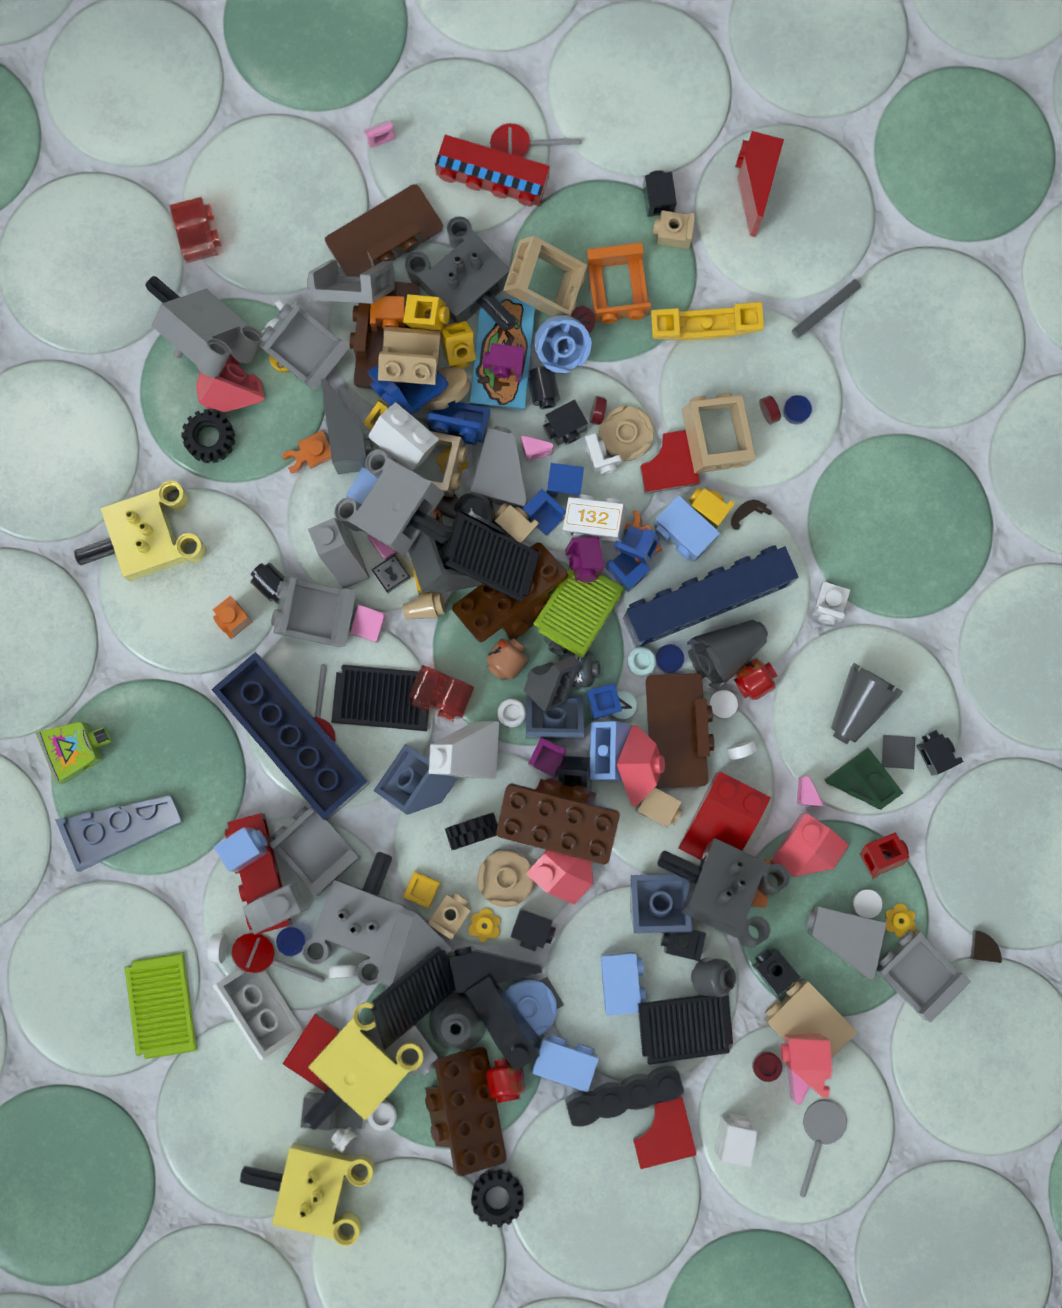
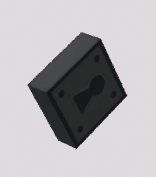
M395 554L371 569L387 594L411 579Z

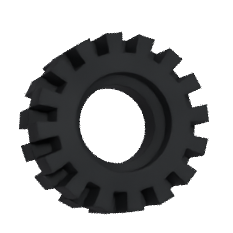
M204 409V413H200V411L194 412L196 416L193 418L189 416L187 418L189 422L188 424H183L184 432H181V437L184 440L183 444L188 452L198 461L202 460L203 463L208 464L209 461L217 463V459L221 458L224 460L227 458L225 454L227 452L231 453L233 450L231 446L235 445V432L227 418L223 414L220 415L218 411L213 410V412H210L209 409ZM205 427H214L219 432V439L212 446H203L199 443L198 435Z
M494 812L445 828L451 850L497 836L498 824Z
M491 1169L488 1170V1173L481 1174L478 1181L474 1183L471 1195L473 1212L475 1215H478L479 1220L482 1223L483 1221L487 1222V1226L497 1225L498 1228L506 1223L508 1226L514 1218L517 1219L519 1217L524 1202L523 1187L520 1185L519 1179L514 1177L509 1171L504 1172L503 1169H498V1171ZM502 1187L508 1192L509 1201L505 1207L495 1209L489 1206L486 1201V1195L491 1188Z

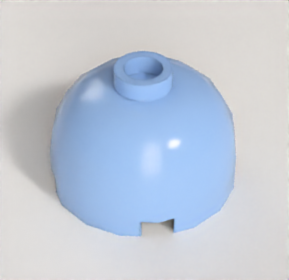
M556 315L548 318L540 325L535 334L534 345L537 357L547 369L555 373L571 372L570 369L575 368L577 365L580 367L585 363L590 354L592 342L587 329L580 321L569 315Z

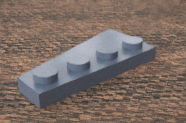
M171 795L136 802L132 805L108 808V810L55 819L77 872L88 869L184 823L174 797Z

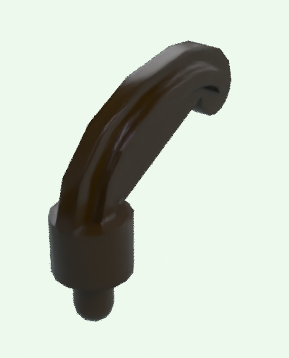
M759 500L746 501L733 514L731 526L734 530L740 529L739 522L753 511L760 514L764 512L768 515H771L772 511L766 508L767 504Z

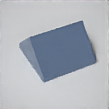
M526 695V739H583V696L569 695L565 704L544 712L529 695Z
M676 874L631 875L630 913L633 934L692 932L691 917L681 912L689 891V880Z

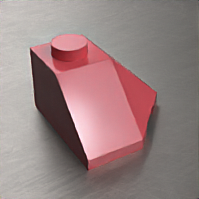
M230 353L218 377H209L201 372L199 373L196 384L198 400L200 404L208 409H216L225 413L262 402L265 398L262 382L253 373L250 376L247 375L239 367L241 362L236 360Z
M637 725L631 726L617 761V767L631 806H638L657 785L660 774L665 770V759L663 756H660L657 744Z
M800 813L770 861L784 866L793 877L835 868L849 844L809 814Z
M546 850L526 873L548 894L575 904L594 883L591 861Z
M821 1034L784 1035L785 1043L780 1044L782 1062L786 1061V1065L822 1098H829V1086L824 1085L825 1079H831L830 1040Z

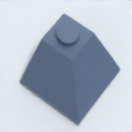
M405 744L373 791L409 815L442 803L457 781V778L454 776L429 774L430 760Z

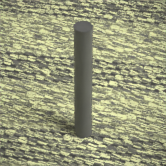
M856 279L852 280L792 329L793 335L796 338H800L861 288L859 281Z

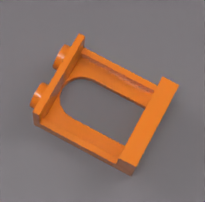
M642 242L587 249L586 262L595 322L602 321L603 324L617 322L620 318L640 320L645 318V315H649L651 302L648 303L642 261L644 253ZM628 264L633 304L608 307L601 267Z

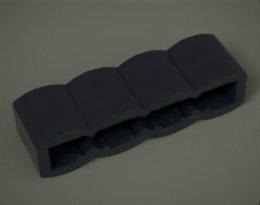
M662 1066L654 1069L648 1075H631L621 1083L608 1082L598 1086L593 1091L574 1092L565 1099L571 1125L582 1127L594 1123L600 1117L614 1118L623 1114L628 1109L640 1110L647 1108L656 1100L663 1102L674 1100L685 1091L676 1067Z

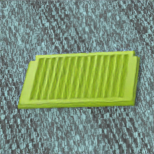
M569 567L567 570L568 578L557 586L535 620L534 625L540 628L539 633L583 658L625 588L603 574H600L597 580L589 583H582L580 580L575 581L574 570H571Z
M184 952L133 960L132 967L125 966L136 1056L144 1054L145 1059L197 1051Z

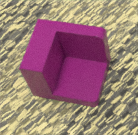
M540 738L528 765L553 777L566 750Z

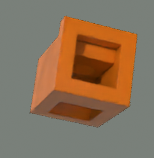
M384 296L370 304L372 332H378V326H382L383 329L385 326L405 327V323H403L406 306L405 297Z
M231 596L213 609L216 614L213 617L215 623L230 639L234 638L253 622Z

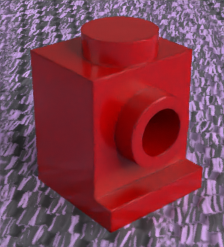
M895 832L865 844L860 856L872 879L883 873L903 866L909 859V850L906 843L902 839L900 840ZM883 854L887 855L889 860H886Z

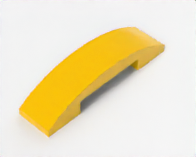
M762 302L734 304L732 308L680 312L679 308L651 310L653 339L707 340L746 335L764 330Z

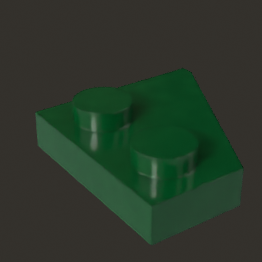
M869 747L865 748L824 779L827 784L879 810L903 794V791Z

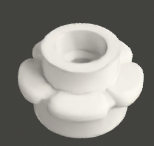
M351 1127L346 1129L339 1128L331 1139L334 1143L332 1150H338L344 1155L354 1145L358 1135L353 1132Z

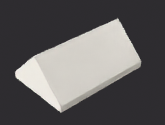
M239 969L213 986L260 1061L304 1031L266 971L258 974H249Z

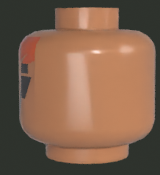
M515 638L511 641L500 639L486 656V660L489 663L487 668L503 681L506 678L515 679L528 663V658L523 653L526 647Z

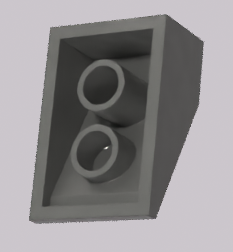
M321 379L332 463L338 475L360 472L362 467L366 469L365 460L368 454L373 451L370 438H365L362 428L329 381Z
M420 531L408 550L422 592L445 593L485 585L445 565L447 559L443 555L447 542L442 544Z

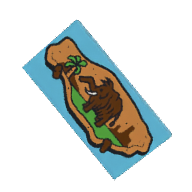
M495 297L516 319V323L512 329L503 331L482 307L479 309L475 347L476 360H474L470 404L481 407L525 411L535 308L519 299ZM491 343L525 347L521 382H516L515 376L510 375V378L495 377L493 373H489V369L483 368L485 351L490 352Z

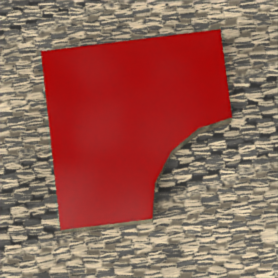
M686 430L664 433L659 454L650 462L640 465L644 494L700 484L699 474H694Z
M315 1013L282 1064L326 1093L330 1087L309 1066L337 1036L339 1029Z
M682 1096L671 1101L655 1102L651 1125L643 1134L633 1138L640 1169L697 1155Z

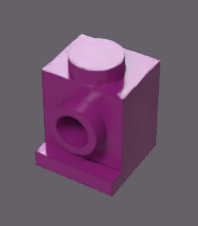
M491 343L490 352L485 351L483 368L489 369V373H493L495 377L510 378V375L515 376L516 382H521L525 347Z
M579 537L570 540L565 549V554L570 555L569 567L571 570H574L575 581L580 580L582 583H589L597 580L604 569L599 537Z

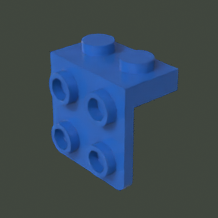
M377 366L368 371L369 376L373 380L370 386L379 398L382 397L388 407L396 402L410 415L419 411L432 398L439 396L449 385L446 378L438 371L435 385L378 380Z
M452 401L448 403L449 407L433 410L432 413H428L427 423L429 431L461 437L464 443L469 445H476L477 442L484 443L490 408Z

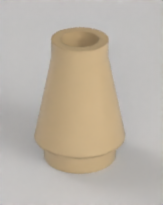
M430 592L402 605L406 620L440 618V615L446 614L445 602L441 593Z

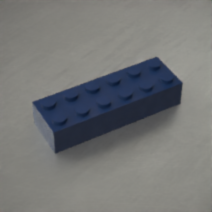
M776 545L760 551L761 554L757 555L755 559L751 560L750 556L743 557L735 561V565L731 566L728 570H725L723 566L708 572V576L704 577L705 579L699 581L695 577L683 582L682 586L676 591L672 592L671 588H667L656 593V597L649 602H646L645 599H640L629 604L623 620L635 649L791 586L799 576L786 546L777 549Z
M254 652L211 689L323 820H329L370 784L367 778L258 653Z

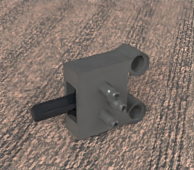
M457 216L448 222L447 233L450 244L454 249L432 268L429 258L423 252L417 251L407 256L405 268L411 283L421 286L429 296L439 297L446 302V306L450 310V318L455 323L467 321L482 307L503 331L510 330L515 325L516 319L495 298L504 289L510 269L472 230L471 223L467 218ZM459 231L466 232V234L463 236H455V234ZM417 266L425 267L420 272L413 271Z
M715 838L707 844L699 866L666 850L662 851L657 861L659 867L692 882L681 909L682 913L737 938L745 947H755L768 939L771 929L767 920L760 916L747 919V915L757 888L764 895L771 896L788 885L790 875L784 866L780 864L771 865ZM768 874L775 876L777 886L770 883ZM749 926L757 929L758 938L751 936Z

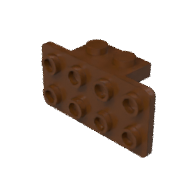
M412 184L327 235L325 243L346 276H360V274L382 261L394 262L401 255L415 250L421 243L443 230V223L417 184Z
M395 282V290L385 296H403L406 303L407 294L419 295V287L415 283ZM359 303L353 307L352 321L356 322V331L351 332L349 342L350 349H354L356 357L354 384L359 388L372 389L370 384L373 380L369 376L368 371L375 366L378 367L379 353L383 350L384 329L382 326H378V332H372L370 325L371 303ZM405 324V327H399V328H410V329H412L411 327H409V326L406 325V324Z
M538 542L530 547L540 552L529 595L528 597L523 596L521 602L487 585H481L453 605L452 610L478 642H484L501 628L510 640L524 635L534 626L535 620L550 598L548 593L568 578L566 569L542 543Z
M698 673L648 676L645 680L648 736L657 744L660 756H663L665 759V770L660 774L655 788L705 786L708 783L707 757L710 756V751H714V735L709 734L708 722L713 721L712 706L707 705V699H703L702 676Z
M540 779L536 789L511 783L505 789L496 834L499 838L599 864H607L610 860L620 813L615 809L595 805L596 793L591 792L584 786L571 787L563 785L556 779Z
M476 1047L437 1058L435 1060V1069L438 1085L425 1088V1105L430 1113L432 1124L430 1128L431 1137L435 1141V1146L450 1148L454 1173L457 1176L475 1173L503 1164L506 1161V1151L496 1099L490 1097L486 1072L490 1065L485 1047Z

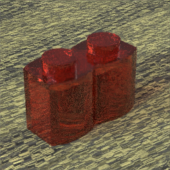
M198 197L169 205L180 249L186 263L217 256V247L221 246V241L217 229L212 230L210 221L215 219L210 203L205 204L203 198Z
M421 665L407 698L413 700L412 706L427 711L428 707L439 711L438 717L453 722L455 718L462 719L474 686Z

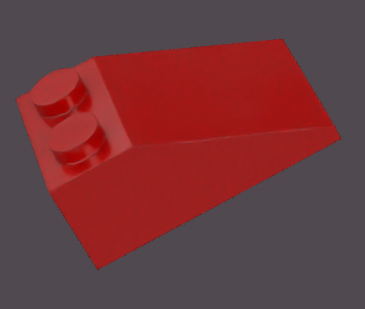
M755 131L751 132L749 140L743 139L735 165L736 168H740L737 179L749 234L752 237L756 236L763 219L784 139Z
M721 771L716 772L678 849L701 860L707 844L715 838L743 851L771 797Z

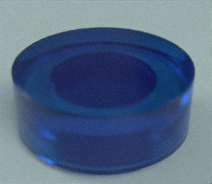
M801 395L790 397L783 407L785 419L796 425L804 423L812 412L810 401Z
M664 645L656 654V665L665 673L678 671L684 663V654L676 645Z
M297 927L283 929L276 939L278 950L286 956H295L301 953L306 943L305 934Z

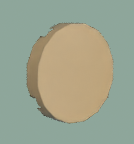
M458 367L438 369L437 371L446 378L449 385L439 396L432 398L422 407L430 410H441L449 407L448 403L454 400L455 403L461 401L467 395L471 386L467 373Z
M621 405L611 409L604 416L599 427V441L603 440L607 454L610 457L620 455L622 461H633L642 457L649 450L653 441L654 426L650 417L637 407Z
M510 850L497 851L488 856L481 864L477 876L478 886L484 898L493 905L500 907H512L523 902L531 893L534 881L526 874L531 865L521 854Z

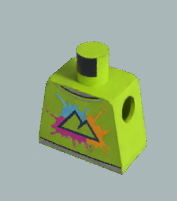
M85 722L72 723L36 732L54 781L58 784L69 782L99 763L102 757L98 747L112 742L109 731L105 726L91 732L88 723Z

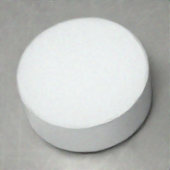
M720 690L711 696L709 705L712 706V712L715 717L726 719L735 714L738 708V701L732 692Z
M508 699L500 704L498 719L504 726L515 728L525 720L526 710L520 701Z
M754 740L733 745L727 748L730 759L734 760L754 754L757 748Z
M860 890L852 899V908L860 917L874 918L881 912L882 899L873 890Z
M215 933L209 941L208 959L211 963H223L227 953V936Z
M331 966L329 968V979L357 977L358 966Z
M383 1100L368 1117V1122L373 1129L386 1131L395 1124L397 1110L391 1102Z

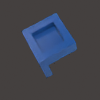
M551 463L547 494L551 497H558V493L580 495L584 467Z
M543 489L523 508L529 516L528 520L531 523L536 520L539 523L537 528L546 536L565 518L566 511Z
M629 526L622 542L616 541L614 547L623 554L649 564L659 544L660 537L656 532L649 529L643 531Z
M623 553L619 554L613 561L610 560L605 567L627 592L635 587L651 570L643 561L638 564L635 558Z
M615 683L587 690L585 693L592 720L622 712Z

